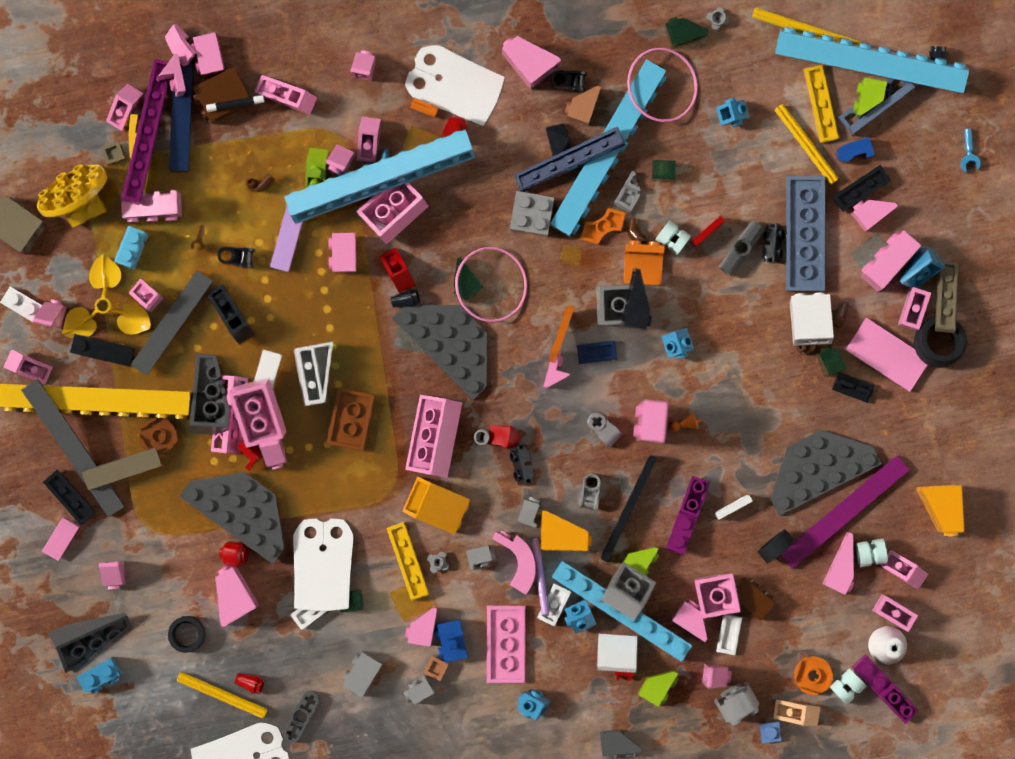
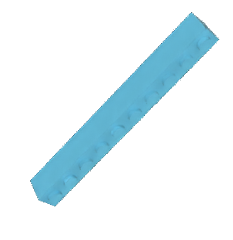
M792 27L780 28L775 54L964 93L969 74V68L964 63L955 62L954 64H949L947 60L941 58L930 60L928 56L922 54L911 56L909 52L903 50L892 52L888 47L879 46L878 49L871 47L869 43L860 42V45L852 43V40L841 38V41L834 40L833 36L826 34L820 37L815 36V33L804 30L801 33L796 32V29Z
M647 59L631 84L634 100L645 113L648 111L645 109L648 102L652 104L657 95L655 93L658 86L662 87L667 78L664 76L666 70ZM628 91L604 131H609L618 126L626 145L583 166L550 223V227L568 237L571 234L575 235L580 225L577 223L581 217L585 218L590 210L587 207L590 201L594 202L600 193L597 191L600 184L604 186L609 178V175H607L610 168L614 169L619 160L616 158L619 151L624 152L628 145V142H626L628 136H633L638 128L635 125L638 119L642 120L644 118V115L633 104Z
M466 130L456 131L450 136L437 138L431 143L419 145L409 151H402L396 156L383 158L377 163L364 165L358 170L348 171L339 177L329 178L325 182L310 185L306 189L291 192L284 197L290 216L294 223L297 224L476 157Z

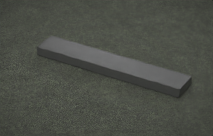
M196 271L131 363L133 367L148 376L212 285L213 281Z

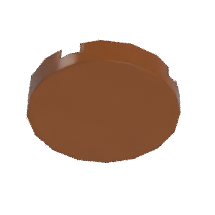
M154 417L142 425L140 442L145 450L156 447L158 455H164L171 452L176 446L178 431L169 419Z

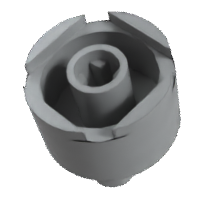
M744 682L745 686L742 687L740 684H736L720 694L721 699L718 700L716 698L714 700L724 720L727 723L730 722L731 725H736L742 721L741 718L747 715L752 716L759 711V701L748 682Z

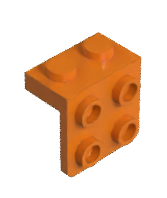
M630 241L629 244L625 245L623 277L625 284H630L633 268L641 270L644 285L658 286L662 283L664 246L660 245V242H649V245H643L641 241Z

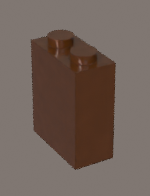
M235 67L193 87L195 93L192 94L197 104H202L204 109L201 112L205 120H210L212 124L247 106L207 112L206 105L250 97Z

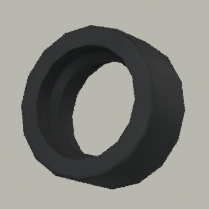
M784 529L766 542L758 550V554L768 564L784 553L795 540Z
M182 616L174 620L169 626L167 633L171 646L182 653L193 652L200 648L206 636L202 622L192 616ZM190 623L196 627L198 637L192 645H181L177 641L175 632L179 625Z

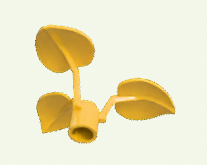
M102 254L95 260L89 272L91 285L96 289L103 288L101 298L95 302V310L91 315L87 309L82 307L73 308L68 312L62 334L66 337L74 338V334L91 336L97 328V324L92 318L98 312L108 313L112 311L121 314L117 318V325L125 334H138L149 330L151 327L149 315L141 305L127 302L121 311L113 308L112 302L106 298L107 287L113 288L119 284L121 270L105 254Z

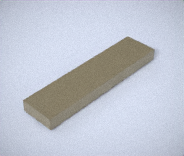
M942 261L945 268L938 272L935 331L955 333L959 263Z
M154 447L84 470L82 475L87 489L91 490L160 467L162 463L157 449Z

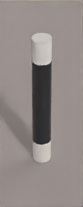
M260 95L208 104L206 109L207 112L264 103V97Z

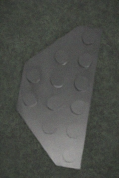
M415 305V307H403L392 318L472 400L487 387V332L460 305Z
M820 430L786 447L770 500L778 516L882 463L872 446Z
M241 472L190 481L179 496L270 563L274 564L284 550L276 494L247 473Z

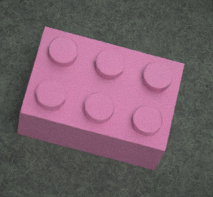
M409 183L374 195L356 212L387 245L429 206L423 197Z
M904 230L893 234L886 241L888 246L880 248L874 255L876 259L868 262L861 270L863 274L860 277L877 292L889 283L921 246Z
M270 378L236 386L231 389L229 397L246 448L284 437L287 431Z

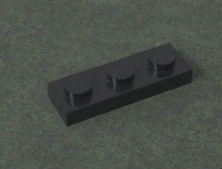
M879 165L833 195L832 198L843 213L890 182L891 179L883 167Z
M59 469L43 481L46 487L80 525H83L96 513Z

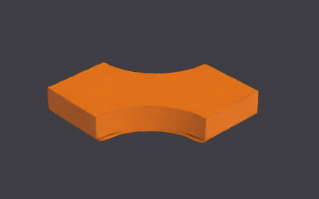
M608 208L605 215L599 220L593 222L585 221L580 241L598 245L601 238L607 233L613 231L622 232L626 212Z

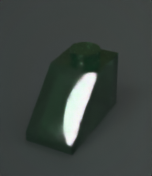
M678 17L668 19V23L664 26L671 48L707 37L709 34L708 29L685 18L678 19Z
M460 257L457 259V262H456V270H455V278H454V288H455L456 274H457V271H458V268H459L460 264H461L462 261H463ZM464 263L458 278V289L461 299L467 302L484 287Z
M831 346L820 349L821 353L817 354L824 376L847 369L838 348L832 349Z

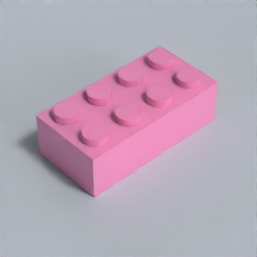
M642 401L636 406L635 418H639L638 424L634 425L633 437H637L636 441L664 442L667 403Z

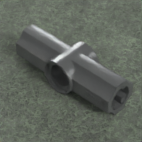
M752 220L718 267L732 277L765 229ZM740 243L744 244L747 248L746 253H739L737 245Z

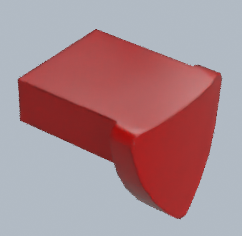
M491 425L488 444L499 445L509 449L521 441L520 434L513 426Z
M242 441L237 446L250 460L245 467L248 471L263 457L261 450L256 445L246 448L245 442Z

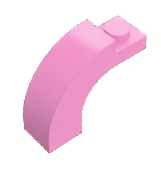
M502 530L500 534L496 532L492 539L513 551L518 560V569L510 586L527 594L535 577L533 553L527 543L518 535L511 541L509 540L511 536Z

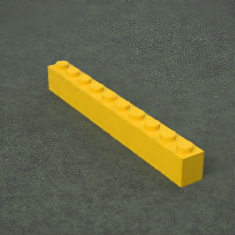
M0 384V407H4V411H16V408H23V412H35L21 391L27 385ZM43 386L63 414H73V410H80V414L92 415V411H99V415L111 416V412H118V416H130V413H137V417H149V413L156 414V418H168V414H174L177 419H187V415H191L193 392Z

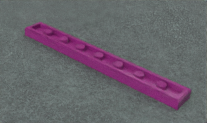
M154 59L121 198L123 202L136 205L141 203L169 79L157 81L158 76L168 63L166 61Z
M896 455L796 539L781 554V557L793 569L909 471L908 467Z

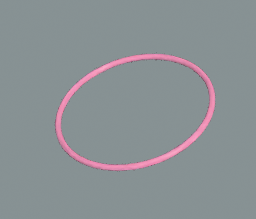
M667 48L647 50L635 59L629 70L627 85L630 98L635 107L647 118L658 122H672L685 116L693 107L698 91L696 74L686 58L678 52ZM653 51H668L679 56L688 65L694 78L695 92L690 106L683 114L672 119H658L648 115L638 106L631 92L630 79L635 64L641 57Z
M484 247L473 251L462 261L456 274L455 288L459 302L471 316L485 322H500L513 316L522 306L527 294V277L521 263L511 253L497 247ZM483 250H497L509 255L519 265L524 277V294L520 304L511 314L500 319H485L472 313L463 303L458 289V278L462 266L472 255Z

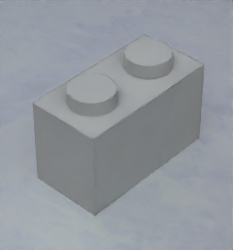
M364 651L361 655L356 654L352 661L354 667L351 671L347 670L341 679L345 681L342 686L360 697H363L383 664Z

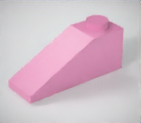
M264 75L261 76L255 89L256 94L263 95V97L308 115L311 114L317 97L306 90Z
M51 299L50 303L44 302L33 318V322L62 329L67 307L57 300Z
M849 532L846 533L822 583L844 595L847 592L850 593L854 586L852 581L854 578L853 534Z
M704 664L702 683L707 688L727 687V682H731L732 671H729L728 666Z

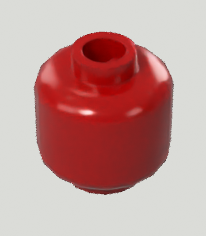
M228 541L220 548L219 558L222 559L223 564L226 566L241 567L249 559V549L242 542Z

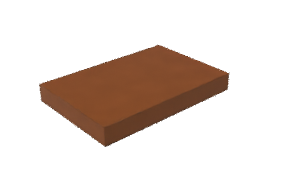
M338 388L326 444L364 452L376 395Z

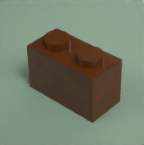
M743 578L736 586L739 604L761 621L775 604L772 601L773 596L766 590L761 592L757 588L759 584L753 579L749 578L747 580Z

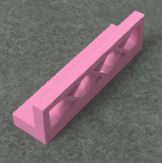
M221 375L223 385H225V380H228V388L225 392L230 407L229 429L212 435L211 452L241 454L237 446L242 442V433L229 397V392L233 387L247 384L248 378ZM220 438L222 439V449L218 448Z

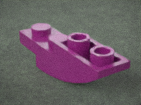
M695 476L691 477L674 521L666 550L684 556L710 482Z
M866 654L851 667L904 724L919 712Z

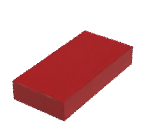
M720 215L690 243L697 247L717 230L725 220Z

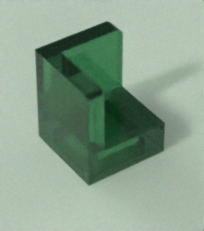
M653 160L651 181L674 182L676 161Z
M362 590L349 591V608L341 609L340 613L364 609Z

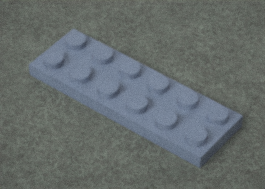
M786 176V291H825V176Z

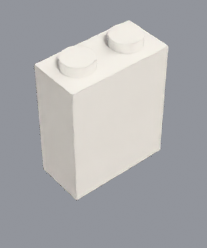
M819 292L813 295L798 293L791 296L790 312L793 346L832 344L834 335L830 294Z

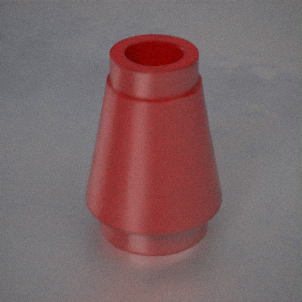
M237 674L235 684L252 694H260L263 690L265 680L261 676Z

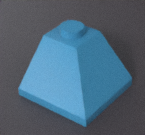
M928 246L921 247L911 258L900 282L910 288L918 289L944 269L945 265L934 249Z

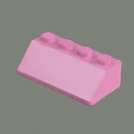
M420 395L405 470L448 478L462 402Z

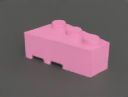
M173 190L171 193H143L140 205L121 201L122 218L127 220L128 223H137L139 219H146V222H158V218H165L166 221H177V218L182 217L181 194L177 190Z

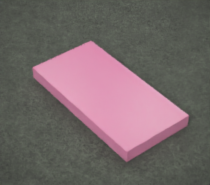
M865 318L845 351L908 392L911 391L927 366L917 356L914 348L868 318Z
M487 606V683H525V606Z

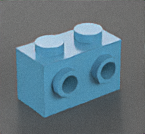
M112 657L78 675L77 679L85 694L90 691L94 694L102 689L101 685L106 682L111 685L118 681V676L123 674L116 659Z

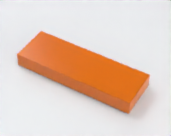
M568 305L566 307L548 359L550 362H556L575 308L574 306Z

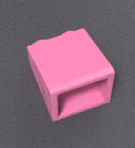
M518 36L514 39L510 37L503 43L502 55L530 90L561 65L559 57Z
M235 566L224 567L218 571L220 575L215 577L220 624L222 627L260 606L240 571Z

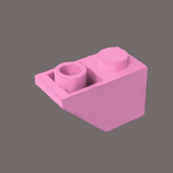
M336 145L326 161L330 172L338 176L341 173L348 172L355 153L340 145Z

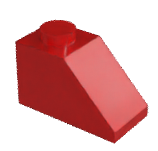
M397 248L379 256L399 294L416 285Z

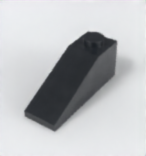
M633 268L621 325L646 330L647 326L650 327L652 315H650V307L641 270Z
M223 284L207 294L230 334L239 345L255 335Z
M74 334L70 353L128 367H131L135 348L78 334Z

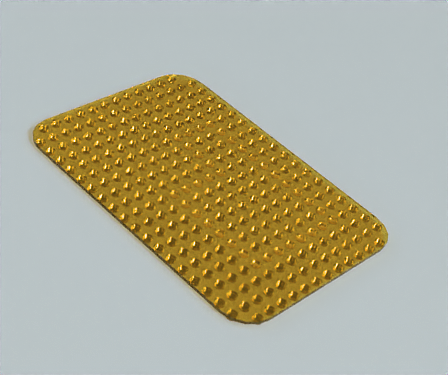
M308 128L190 146L189 172L169 171L170 149L152 152L145 194H154V192L171 193V191L177 190L181 194L182 217L177 218V221H166L165 218H158V222H146V219H139L137 223H128L127 220L122 218L121 195L123 194L131 160L130 155L124 156L125 159L113 164L106 165L104 163L102 165L108 177L98 195L107 209L106 212L91 218L96 258L105 254L114 262L128 226L149 234L147 241L144 242L145 246L135 270L116 263L121 270V280L117 286L113 288L107 287L106 298L112 302L113 308L121 311L127 302L141 305L129 294L140 279L144 280L164 297L152 312L145 309L149 315L151 327L149 330L138 334H125L119 329L117 318L121 314L112 311L105 313L108 341L135 348L133 362L196 271H199L213 281L148 376L132 365L128 367L112 363L115 389L193 392L197 354L216 355L221 375L248 378V383H251L255 380L263 350L282 355L273 391L287 431L282 439H278L282 440L287 462L283 463L284 467L272 470V466L267 467L262 457L248 471L245 467L250 460L242 452L241 454L211 452L213 434H192L190 431V415H187V419H177L174 414H168L166 419H169L178 431L176 446L171 452L159 455L162 466L128 477L132 504L136 515L152 531L164 535H179L222 528L179 497L188 483L193 480L245 472L276 494L280 519L368 506L381 501L391 492L396 482L398 459L362 218L356 212L360 209L359 201L303 221L289 272L270 267L287 207L284 196L294 191L306 189V161L309 148L329 150L328 157L336 145L349 150L348 146L338 135L328 130ZM353 161L348 171H354ZM329 169L327 170L326 180L339 177L331 173ZM268 173L275 179L263 192L250 191L246 186V181L249 178L262 180ZM205 225L202 236L203 249L199 251L200 244L195 243L192 250L191 243L196 241L200 226ZM332 233H356L357 273H333L332 269H329V257H332V249H329L328 241L329 238H332ZM222 247L255 249L252 257V265L254 267L241 268L224 265L219 261L217 253ZM225 251L221 255L224 261H228L232 257L230 251ZM221 284L224 285L255 333L254 336L240 345L230 334L207 296L209 292ZM333 342L325 402L304 407L293 350L295 348ZM225 380V390L228 388V380ZM338 388L376 395L364 452L326 444ZM130 413V416H120L125 457L145 451L140 442V431L142 425L147 420L156 417V414L149 413V417H137V413ZM220 438L219 444H218V448H219V449H222V439H221V438Z

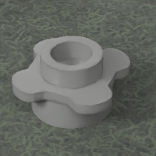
M720 7L706 16L714 30H718L720 26L727 25L729 22L723 8Z
M444 552L428 556L427 560L430 562V571L432 573L448 569L449 565L446 563V554Z

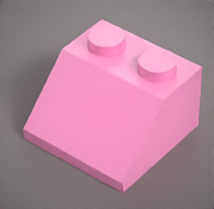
M733 573L696 578L695 585L702 619L741 611Z

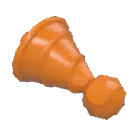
M692 412L681 423L674 421L671 424V429L675 432L679 431L680 428L699 430L697 423L701 422V418L696 419L695 413Z

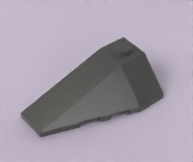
M197 354L190 431L192 434L210 435L229 429L230 407L216 355Z
M121 613L67 624L48 634L65 673L84 665L88 662L87 658L95 652L100 653L104 645L108 642H114L132 627L127 614Z

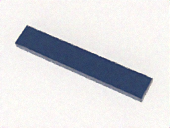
M194 59L187 66L183 67L180 64L186 89L184 95L176 97L175 91L172 92L170 172H189Z
M617 126L518 172L514 176L520 191L526 192L626 144Z

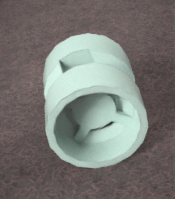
M669 220L655 240L663 246L667 245L668 250L677 256L691 235L684 230L679 231L678 226ZM674 235L679 237L675 244L670 241Z
M883 538L872 540L870 544L867 541L856 543V554L860 567L871 566L873 562L876 565L888 562L886 545Z
M848 669L841 675V680H836L830 686L832 691L846 705L855 698V693L859 694L867 687L851 669ZM847 684L851 690L847 692L843 686Z

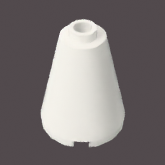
M884 626L872 633L869 638L868 648L871 656L877 662L890 665L897 663L904 657L907 650V641L899 629Z

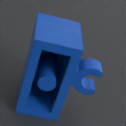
M457 619L438 623V628L434 630L436 639L441 641L442 647L438 648L440 659L444 658L446 663L468 658L461 620Z

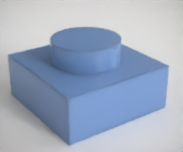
M779 721L759 723L761 743L781 741Z

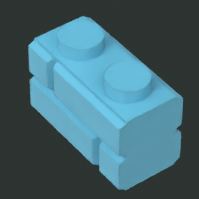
M128 226L114 262L135 270L145 246L144 242L147 241L149 234Z

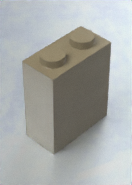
M4 195L0 201V239L22 254L29 252L34 245L33 241L36 236L39 237L44 232V225L46 223Z

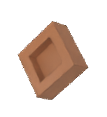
M432 655L423 673L441 681L449 663H445V661Z

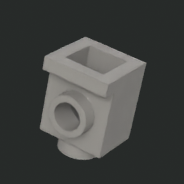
M531 497L529 501L524 500L518 522L536 528L537 524L533 522L534 519H539L542 510L539 509L540 500Z
M489 545L466 550L470 570L474 569L475 564L478 567L489 565L488 561L496 560L494 549H490Z
M426 675L421 678L422 682H419V680L414 681L408 685L409 689L403 692L408 702L412 701L415 705L435 693Z

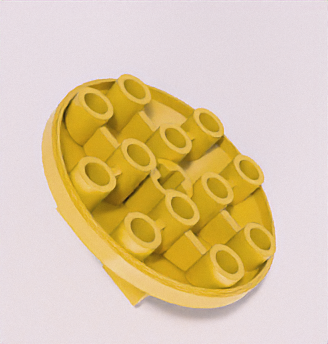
M79 164L69 173L63 172L56 177V181L38 194L37 208L39 212L45 217L65 215L72 227L106 212L107 208L98 195V192L107 181L108 176L105 169L98 164L87 166ZM72 173L75 174V175L72 176L71 178H69V177L67 176V175L72 174Z

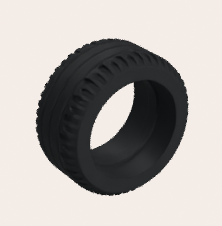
M936 316L926 320L920 326V329L916 331L914 348L917 356L925 364L935 368H944L954 364L962 357L966 350L967 336L962 325L956 321L955 333H949L954 341L952 354L949 356L935 354L929 348L926 340L928 330L935 328Z

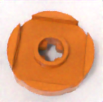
M810 656L798 662L794 670L795 684L804 693L818 695L831 686L833 673L827 661L817 656ZM813 670H816V674L819 675L818 679L814 678L813 681H810L809 672L812 673Z

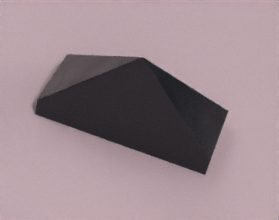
M564 123L546 127L552 156L571 148Z

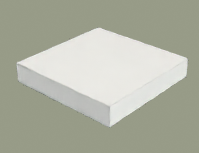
M599 634L597 670L636 673L637 636Z

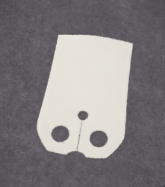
M433 45L421 48L414 59L416 68L408 73L405 82L410 95L413 98L415 97L435 105L441 110L484 126L497 103L505 77L479 66L442 46ZM433 54L436 57L435 64L431 66L424 63L425 55ZM437 74L442 75L441 81L435 79ZM418 77L423 78L426 83L425 87L420 90L416 89L413 85L414 80Z
M330 518L327 522H321L318 519L303 520L293 535L294 608L311 611L348 609L353 533L350 527L342 519ZM310 526L316 529V536L311 539L304 535L305 529ZM333 527H340L343 533L340 538L335 539L331 536L330 532ZM324 544L327 548L322 552L319 548Z
M267 723L254 724L191 749L192 759H255L253 757L255 752L260 753V758L258 759H271L273 757L289 759L288 753L281 746L283 738L278 727ZM264 732L272 733L274 738L272 743L265 744L262 742L261 736Z

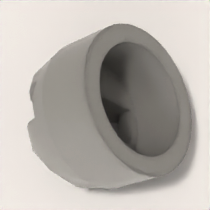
M479 429L474 434V440L479 445L486 444L490 439V434L485 429ZM481 432L485 433L483 441L480 440Z

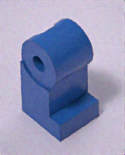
M869 137L845 144L836 152V158L841 163H848L852 158L864 155L865 159L875 156Z

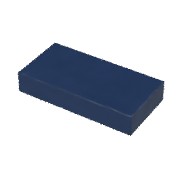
M615 341L577 345L579 364L617 360Z

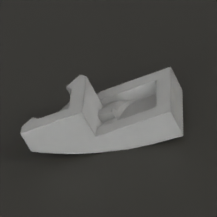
M633 170L614 202V205L628 213H631L640 197L641 191Z

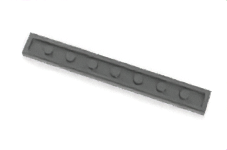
M39 379L21 389V391L85 483L82 471L96 467L97 464ZM110 483L90 490L108 517L125 506Z

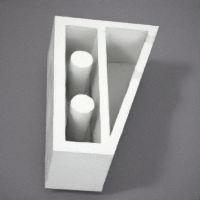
M333 342L295 348L293 350L304 407L325 402Z

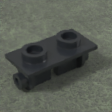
M775 223V227L774 224H767V227H765L764 241L771 242L770 245H763L762 258H764V262L780 264V259L783 257L781 241L784 239L785 233L783 226Z
M838 372L832 390L868 403L873 395L875 385Z
M526 444L510 448L509 457L514 466L513 476L515 481H517V485L533 482L535 477L532 465L525 466V462L531 461L529 448H526Z

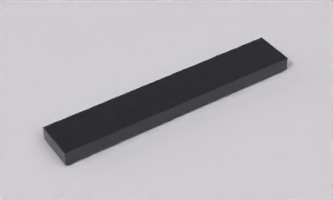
M652 455L648 457L600 557L601 560L608 562L657 460L656 457Z

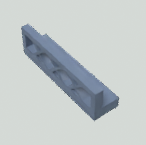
M889 78L886 81L889 86L885 90V92H888L885 101L869 113L863 115L864 117L861 119L857 118V122L852 126L848 124L844 117L848 114H856V112H853L854 106L840 115L838 119L852 136L912 91L915 86L911 82L908 83L907 81L900 80L904 86L899 90L891 89V84L895 79Z

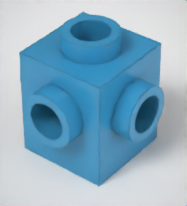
M736 98L726 100L725 104L716 107L721 126L731 124L732 127L742 125L743 120L749 119L745 100L736 101Z
M687 328L661 336L668 358L674 356L677 359L688 356L687 352L694 350Z
M586 600L565 609L567 617L564 619L568 628L573 627L575 634L597 625Z
M530 689L522 692L519 696L517 710L521 711V714L527 718L538 720L543 717L551 700L544 697L543 693L539 690Z

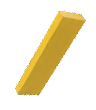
M823 65L804 68L820 144L839 140Z
M405 522L386 528L411 601L430 595Z

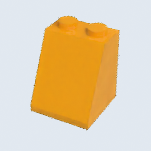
M417 476L402 512L455 535L456 531L461 527L464 513L469 508L470 499Z
M962 485L917 487V492L938 532L944 533V536H959V532H964Z
M542 510L541 550L588 551V547H592V535H588L587 530L546 510Z

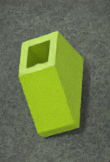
M864 77L862 82L858 83L856 93L859 94V99L855 101L853 112H856L855 118L859 119L883 102L887 85L886 81Z
M309 148L306 161V188L310 185H317L326 181L328 170L326 161L329 150Z
M651 547L628 553L623 562L647 576L649 573L647 568L650 563L654 564L659 557L657 553L659 549Z
M672 670L647 677L638 695L658 707L660 704L664 705L669 697V694H667L669 688H674L679 680L676 677L678 673Z

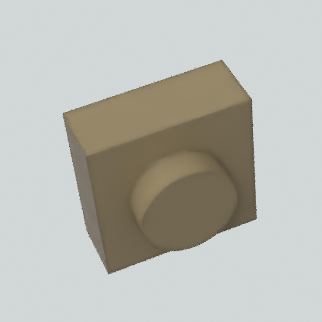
M119 141L100 147L107 166L125 160Z

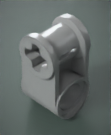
M593 413L589 416L587 421L589 427L609 448L623 435L603 415ZM594 417L601 418V420L599 421L601 423L600 426L592 425L594 423V421L592 420Z
M589 473L584 477L578 504L580 509L582 507L592 508L594 511L598 509L601 480L594 473ZM595 477L597 485L595 487L587 486L586 481L588 478Z

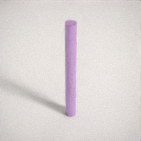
M534 538L531 541L542 615H549L539 538Z

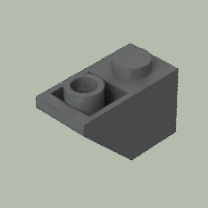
M620 730L600 731L602 756H606V759H616L618 755L623 754L626 757H636L637 753H641V748Z

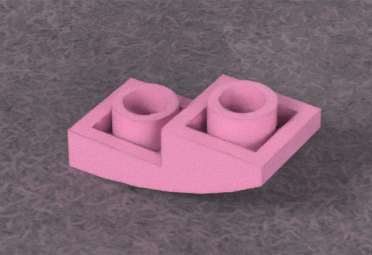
M175 23L165 38L173 54H178L179 62L184 67L190 63L197 52L186 41L189 36Z
M63 516L42 552L59 561L78 530L79 525Z

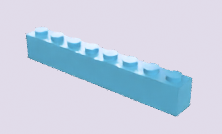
M564 561L560 562L551 576L679 661H683L692 647L690 643L642 612L632 620L603 602L601 598L606 589Z

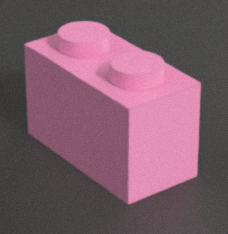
M210 33L193 37L194 43H191V46L197 52L198 62H195L197 73H201L204 78L224 72L225 67L217 34Z
M332 233V238H329L328 241L329 249H332V257H329V269H332L333 273H357L356 233Z
M914 287L910 288L898 325L914 331L919 330L931 293Z
M882 594L872 609L874 613L909 632L918 617L917 614Z

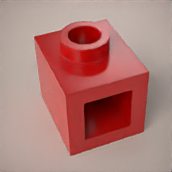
M450 116L442 136L447 137L456 131L467 130L468 124L465 123L466 120L459 116H455V118Z

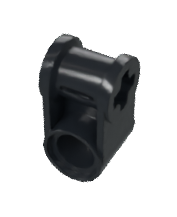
M557 70L550 78V85L556 90L586 92L584 84L587 72ZM554 77H563L564 83L556 84Z
M222 247L218 251L217 257L224 265L253 268L252 257L255 249ZM225 251L232 253V257L228 261H224L221 258L222 253Z

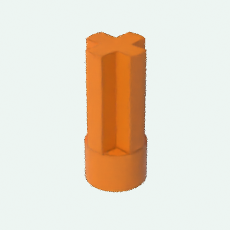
M415 97L410 107L434 118L439 110V107Z

